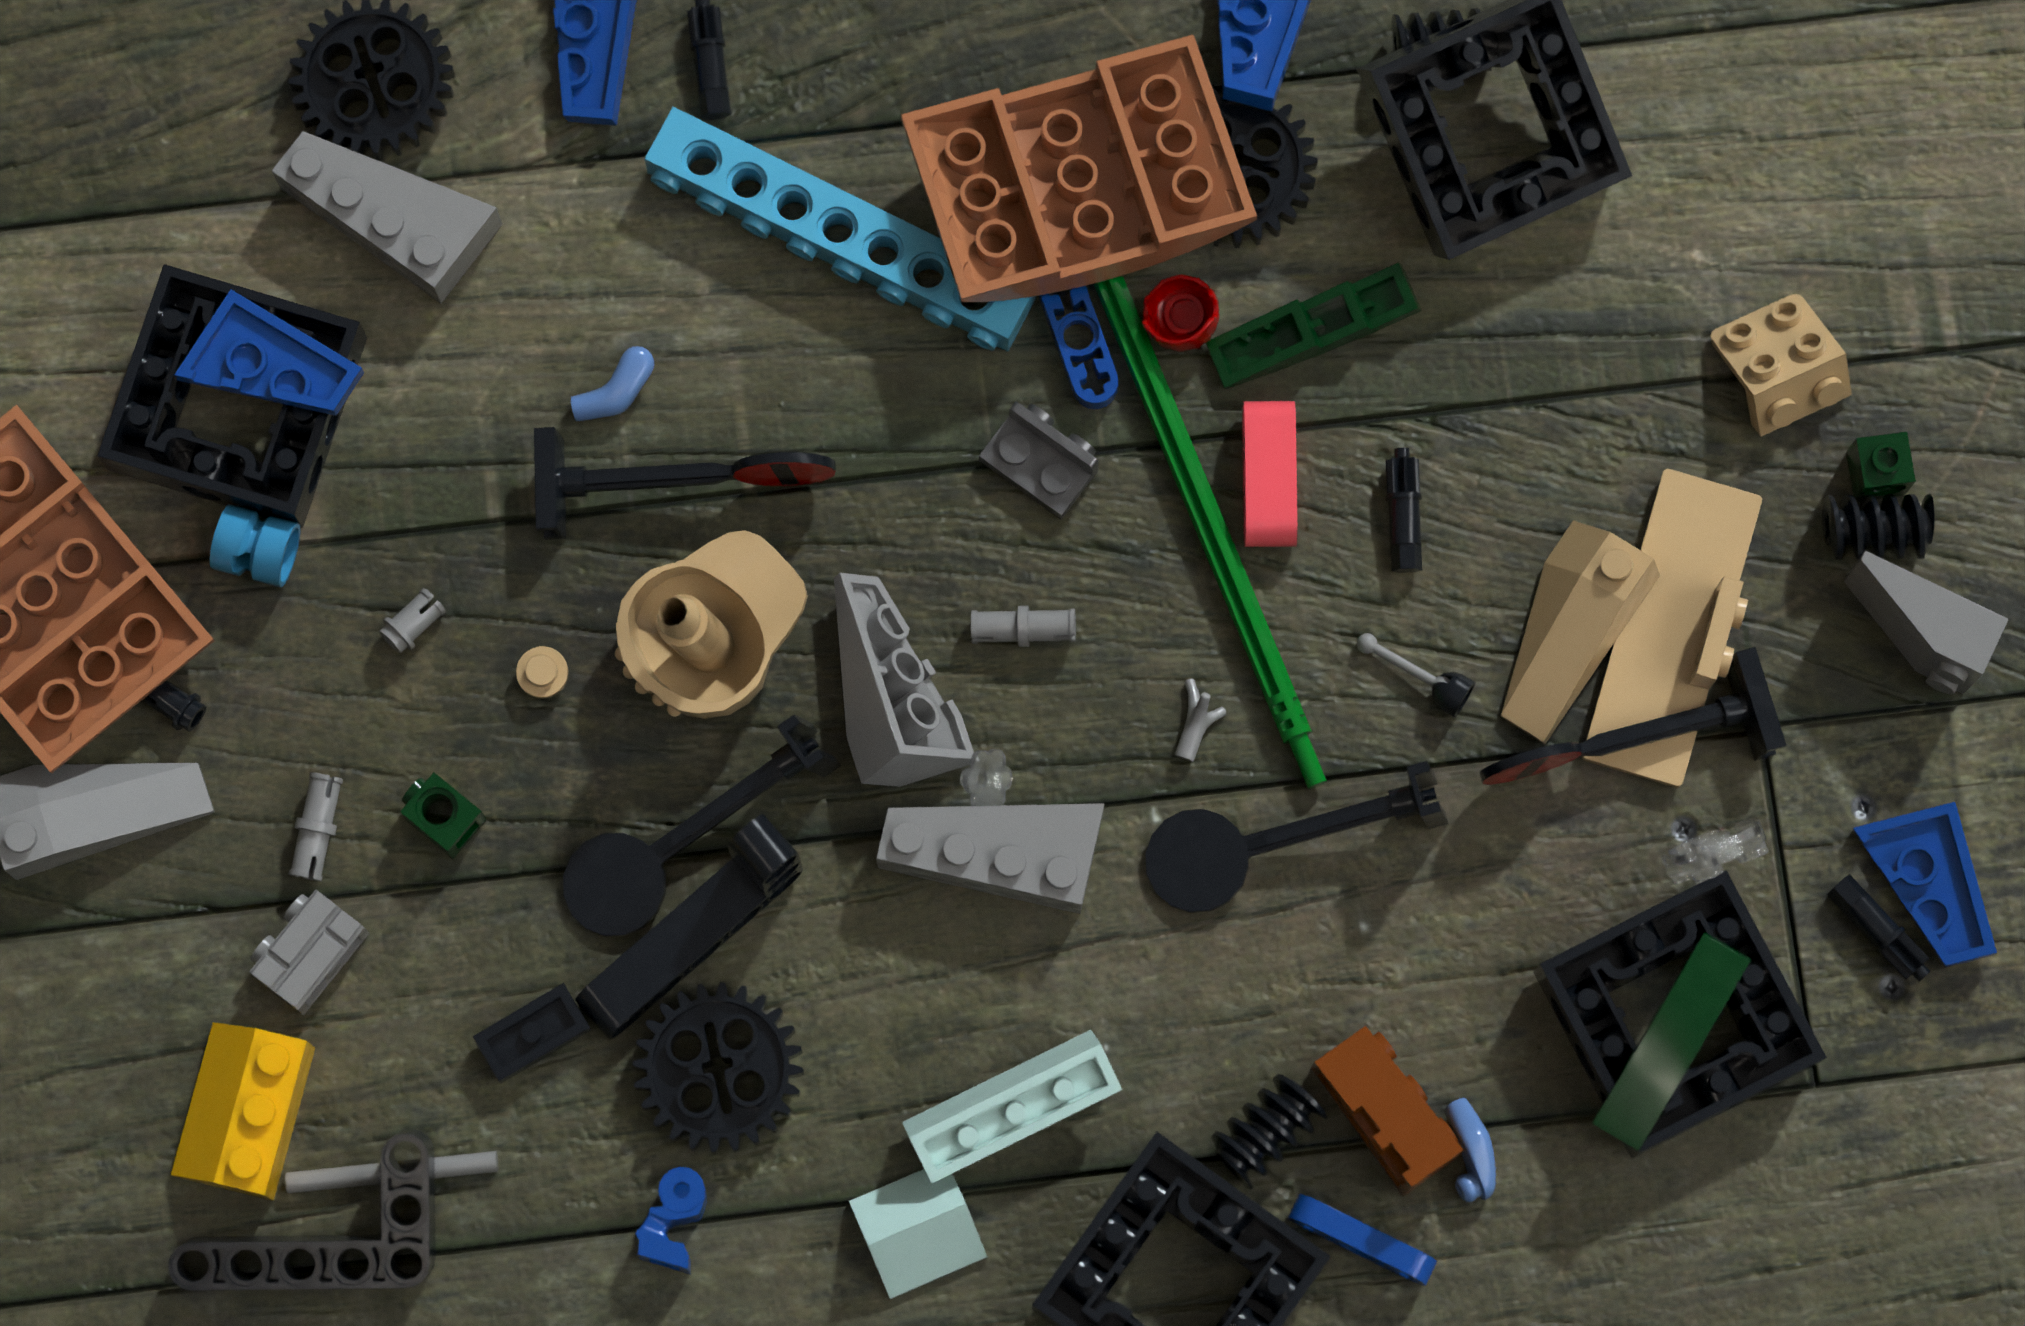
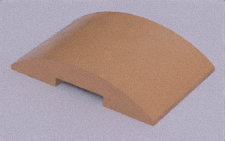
M1194 34L1096 61L1095 70L1004 95H1001L1000 89L996 88L901 114V121L961 302H990L1027 298L1109 280L1188 253L1233 233L1257 219L1255 208Z
M15 405L0 418V713L52 774L215 640L104 510L28 417Z

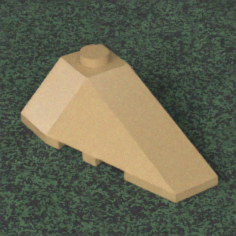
M1572 521L1544 563L1501 713L1503 719L1541 743L1546 744L1659 578L1660 574L1654 558L1609 531Z

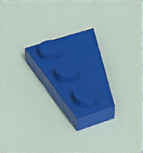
M1217 0L1223 99L1268 111L1273 110L1311 0Z
M230 289L174 376L178 381L337 416L363 376L364 371L362 367Z
M1955 802L1853 828L1854 833L1945 968L1997 955Z

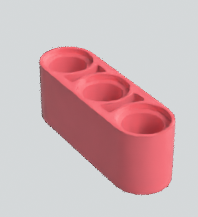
M1243 401L1244 547H1296L1297 459L1295 401Z

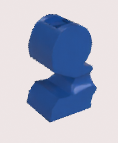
M677 1167L670 1169L664 1174L659 1183L658 1193L662 1207H650L645 1221L636 1231V1236L639 1240L637 1255L642 1261L690 1274L691 1260L683 1243L668 1239V1230L673 1226L700 1221L706 1208L707 1193L703 1180L696 1171L688 1167Z

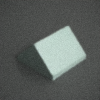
M925 1169L849 1201L890 1299L987 1258L967 1204L953 1174L931 1184Z

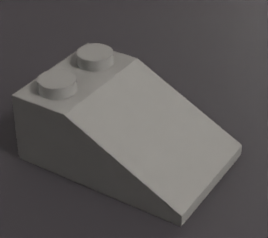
M1867 551L1862 554L1844 580V583L1914 670L1927 677L1926 683L1929 686L1946 694L1953 695L1956 691L1964 694L1983 675L2009 620Z

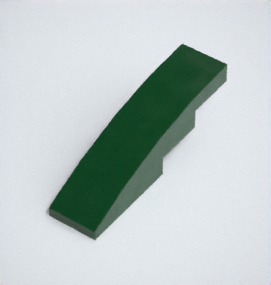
M1397 262L1357 282L1351 283L1346 281L1303 302L1296 299L1206 342V345L1224 388L1229 389L1336 349L1422 310L1403 265Z
M1706 932L1703 933L1651 1019L1647 1030L1622 1069L1621 1075L1596 1114L1592 1124L1634 1149L1640 1150L1747 968L1751 960L1750 958Z

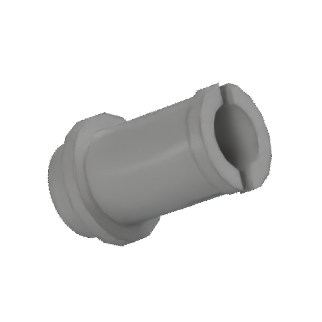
M422 588L419 594L392 619L389 617L383 619L385 626L379 630V633L398 653H401L406 648L412 650L415 647L413 641L435 620L446 613L445 608L438 600L423 614L419 612L434 597L425 588Z

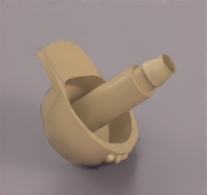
M746 530L728 532L708 542L683 560L650 569L632 585L621 600L616 623L618 648L615 650V657L625 664L623 675L628 679L634 678L637 681L635 683L637 693H649L652 695V702L656 706L666 704L667 712L671 716L676 717L682 713L687 716L707 719L733 714L749 704L763 688L773 655L791 633L804 611L808 598L805 583L795 569L772 545L761 536Z

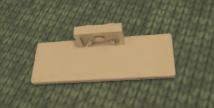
M1665 469L1663 471L1640 549L1654 558L1660 576L1613 644L1586 740L1600 733L1705 706L1709 689L1717 680V676L1726 678L1734 654V648L1726 646L1731 627L1740 629L1748 604V599L1740 597L1744 583L1740 581L1762 503L1760 495L1672 469ZM1697 731L1604 756H1583L1582 759L1679 788L1685 778Z

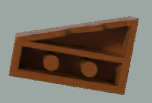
M1364 1026L1316 1060L1311 1069L1404 1197L1453 1162L1462 1153L1463 1148L1459 1145V1141L1449 1125L1441 1117L1438 1118L1426 1103L1428 1098L1418 1082L1410 1074L1405 1076L1393 1060L1397 1055L1387 1039L1379 1031L1372 1035L1369 1029Z

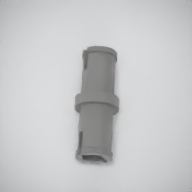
M1018 606L1017 611L977 612V610H972V644H978L979 642H1018L1019 647H1029L1032 641L1076 642L1075 608L1070 610L1029 611V606Z
M310 772V781L302 818L297 817L294 828L299 829L292 866L289 869L288 875L322 881L330 836H335L337 831V825L333 824L343 779L335 776L331 778L330 775Z

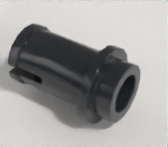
M167 680L140 701L173 721L172 727L176 730L184 728L188 732L192 731L200 723L206 712V705L201 703L200 695L197 693L189 695Z

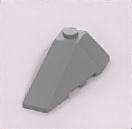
M839 573L834 577L846 735L861 783L901 787L972 764L976 757L962 715L953 700L943 701L930 679L936 674L928 659L920 661L906 639L910 629L879 577Z
M199 763L63 764L52 774L44 765H32L0 776V859L4 871L15 880H19L215 813Z

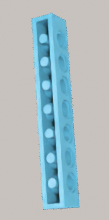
M672 107L645 157L647 172L652 175L650 180L661 189L673 194H677L680 189L696 197L695 202L697 205L714 215L722 216L724 212H727L741 219V226L750 233L765 239L771 234L787 242L786 248L800 258L813 261L814 257L824 260L832 264L831 270L839 277L852 283H858L862 279L878 287L876 292L887 301L899 306H903L906 301L922 309L923 317L940 327L949 328L950 324H953L969 332L967 335L968 339L984 349L994 351L997 346L1008 352L1036 300V296L1004 301H990L979 310L965 308L960 302L961 299L939 237L675 107ZM700 158L711 159L717 164L715 169L707 175H696L689 170L692 163ZM746 180L756 181L762 186L759 193L750 198L741 197L734 191L739 183ZM796 202L805 206L807 211L797 220H787L779 214L782 207L788 203ZM834 225H844L852 231L851 236L846 241L840 243L832 242L824 235ZM888 247L897 253V258L888 265H878L870 259V255L877 248ZM932 269L939 272L943 279L937 286L926 288L920 286L915 281V277L923 270Z

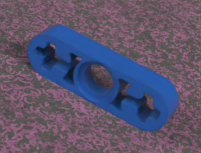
M1086 286L1070 290V304L1073 312L1065 315L1059 321L1055 315H1064V306L1059 295H1039L1075 399L1079 404L1089 409H1101L1108 406L1117 394L1118 375ZM1080 307H1083L1085 310V312L1075 311L1078 310ZM1075 324L1085 325L1093 334L1092 343L1082 350L1070 348L1063 338L1067 328ZM1098 353L1102 359H1093L1092 365L1098 379H1108V382L1103 384V393L1101 395H1095L1092 389L1083 390L1081 387L1087 383V371L1083 362L1090 360ZM1072 362H1082L1077 367L1072 365Z
M1298 1194L1287 1217L1296 1225L1422 1286L1427 1285L1437 1264V1261L1431 1256L1303 1194Z

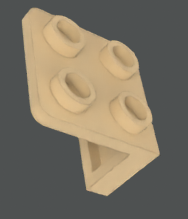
M1792 294L1718 327L1711 333L1712 345L1746 390L1751 425L1760 437L1779 428L1786 427L1796 420L1825 407L1832 406L1852 395L1845 351L1801 295Z

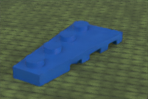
M555 0L553 11L559 41L558 65L563 116L568 122L617 126L636 0Z

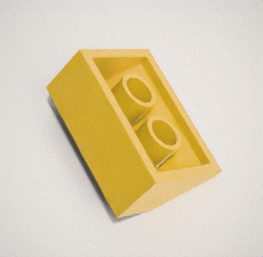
M213 1022L171 1176L274 1201L315 1047L306 1040L266 1030Z

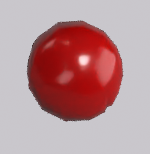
M1179 274L1163 279L1144 297L1142 325L1146 332L1162 348L1178 352L1198 349L1208 342L1216 331L1219 322V302L1214 290L1200 278Z

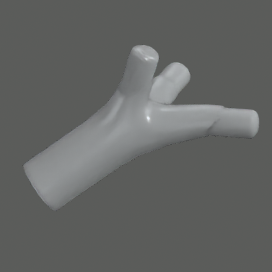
M1187 679L1185 681L1188 692L1187 720L1174 755L1194 762L1206 729L1214 721L1226 716L1227 713L1224 707H1219L1207 713L1211 698L1210 694L1203 692L1200 695L1195 680Z

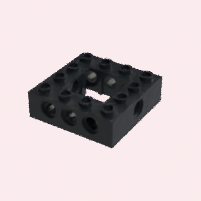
M1506 0L1357 68L1434 256L1450 260L1632 176L1562 0ZM1516 60L1551 147L1467 185L1463 176L1468 173L1463 163H1459L1455 157L1444 130L1448 126L1445 116L1438 115L1429 92L1435 89L1449 91L1464 85L1463 80L1490 67L1503 68Z
M164 264L100 446L98 458L109 471L226 506L231 504L257 511L258 515L266 518L272 515L298 522L300 528H303L344 405L337 416L283 404L277 424L271 423L268 433L271 436V441L262 463L256 460L249 449L241 445L232 443L231 447L197 438L191 430L177 428L191 383L178 381L174 374L230 289L357 365L367 340L361 323Z
M1727 870L1540 963L1533 972L1603 1104L1636 1048V1044L1623 1021L1626 1014L1622 1006L1616 1008L1609 995L1610 992L1693 951L1704 932L1751 959L1726 1003L1745 1041L1728 1047L1719 1055L1692 1069L1690 1067L1687 1069L1640 1150L1638 1151L1623 1142L1631 1159L1816 1066L1827 1058Z
M1156 1132L1032 1304V1310L1054 1326H1145L1132 1315L1133 1311L1118 1302H1112L1106 1296L1166 1212L1172 1214L1253 1273L1216 1326H1282L1331 1256L1159 1132Z

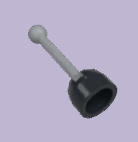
M1364 633L1357 639V647L1362 653H1374L1430 685L1434 703L1442 711L1453 717H1457L1475 687V681L1456 672H1446L1438 677L1433 676L1379 645L1375 636L1370 633Z

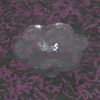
M1002 750L975 751L970 760V768H965L962 771L960 782L970 794L971 806L1004 805L1006 800L1005 791L1011 787L1013 776L1010 768L1005 766L1006 757Z

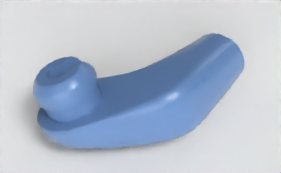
M634 346L628 348L620 358L607 384L593 391L571 397V406L575 420H591L614 416L624 412L633 403L653 372L654 359L652 354L644 347Z
M1460 1098L1451 1102L1445 1109L1449 1125L1456 1135L1459 1145L1463 1148L1461 1154L1468 1172L1457 1177L1455 1187L1459 1196L1466 1202H1473L1478 1197L1486 1200L1492 1196L1496 1186L1492 1142L1488 1131L1466 1098Z

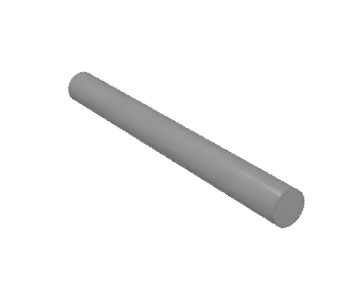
M497 1151L435 1157V1178L498 1172ZM421 1159L397 1162L404 1168L412 1169L418 1167ZM381 1163L286 1172V1191L289 1194L381 1184Z

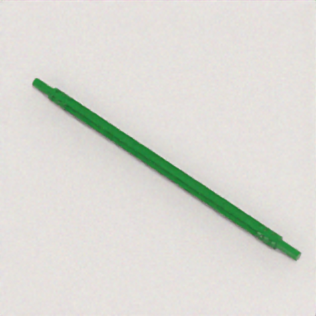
M1123 275L1093 283L1284 744H1290L1307 788L1318 787L1326 783L1327 779L1308 736L1312 733L1311 727L1150 340L1142 325Z

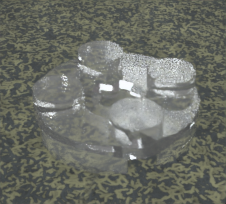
M1749 819L1734 823L1737 833L1733 835L1730 834V831L1719 832V829H1716L1668 850L1669 855H1662L1660 857L1668 877L1672 878L1674 884L1693 879L1694 883H1699L1722 874L1724 870L1721 864L1738 859L1739 863H1744L1765 855L1769 851L1765 843L1766 836L1759 819Z

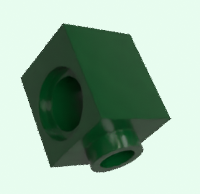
M1907 432L1856 438L1846 452L1853 496L1857 502L1861 501L1864 495L1873 494L1876 499H1882L1887 494H1894L1895 497L1905 496L1916 482Z
M435 772L426 781L422 777L416 780L402 798L405 806L400 813L405 820L452 859L456 857L487 820L479 808ZM448 801L453 805V812L449 820L442 824L429 823L426 819L428 808L434 802Z

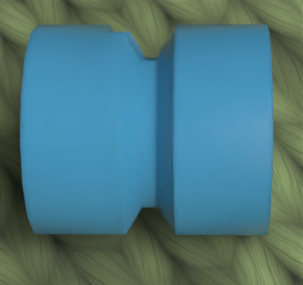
M228 504L221 513L215 529L210 550V567L214 570L240 576L248 570L255 581L283 587L290 576L297 555L300 540V524L272 515L265 521H261L257 511Z

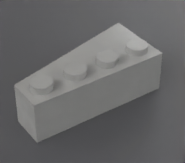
M302 131L272 170L280 189L439 303L444 301L503 225L497 207Z
M1104 803L888 808L876 857L877 867L883 870L1081 914L1103 817Z

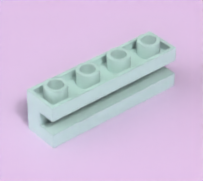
M1090 1029L902 1123L932 1184L1121 1091L1122 1088L1100 1042Z

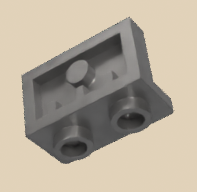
M1015 401L1009 409V417L981 452L979 461L1062 520L1098 472V459L1093 456L1096 451L1080 436L1071 433L1069 437H1066L1052 427L1054 420L1038 406L1029 404L1026 408Z

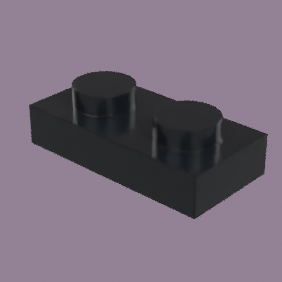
M562 983L474 1035L473 1038L501 1084L591 1031V1028L567 987Z

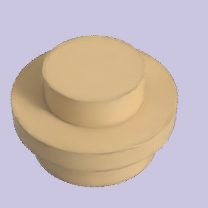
M546 646L532 648L525 652L518 661L516 668L518 683L532 697L542 699L555 696L564 688L568 680L567 663L564 657L553 648Z

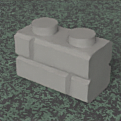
M316 889L309 898L301 894L290 905L284 915V919L288 922L276 939L271 935L267 936L257 946L250 958L255 965L249 972L303 1015H305L369 935L364 926Z

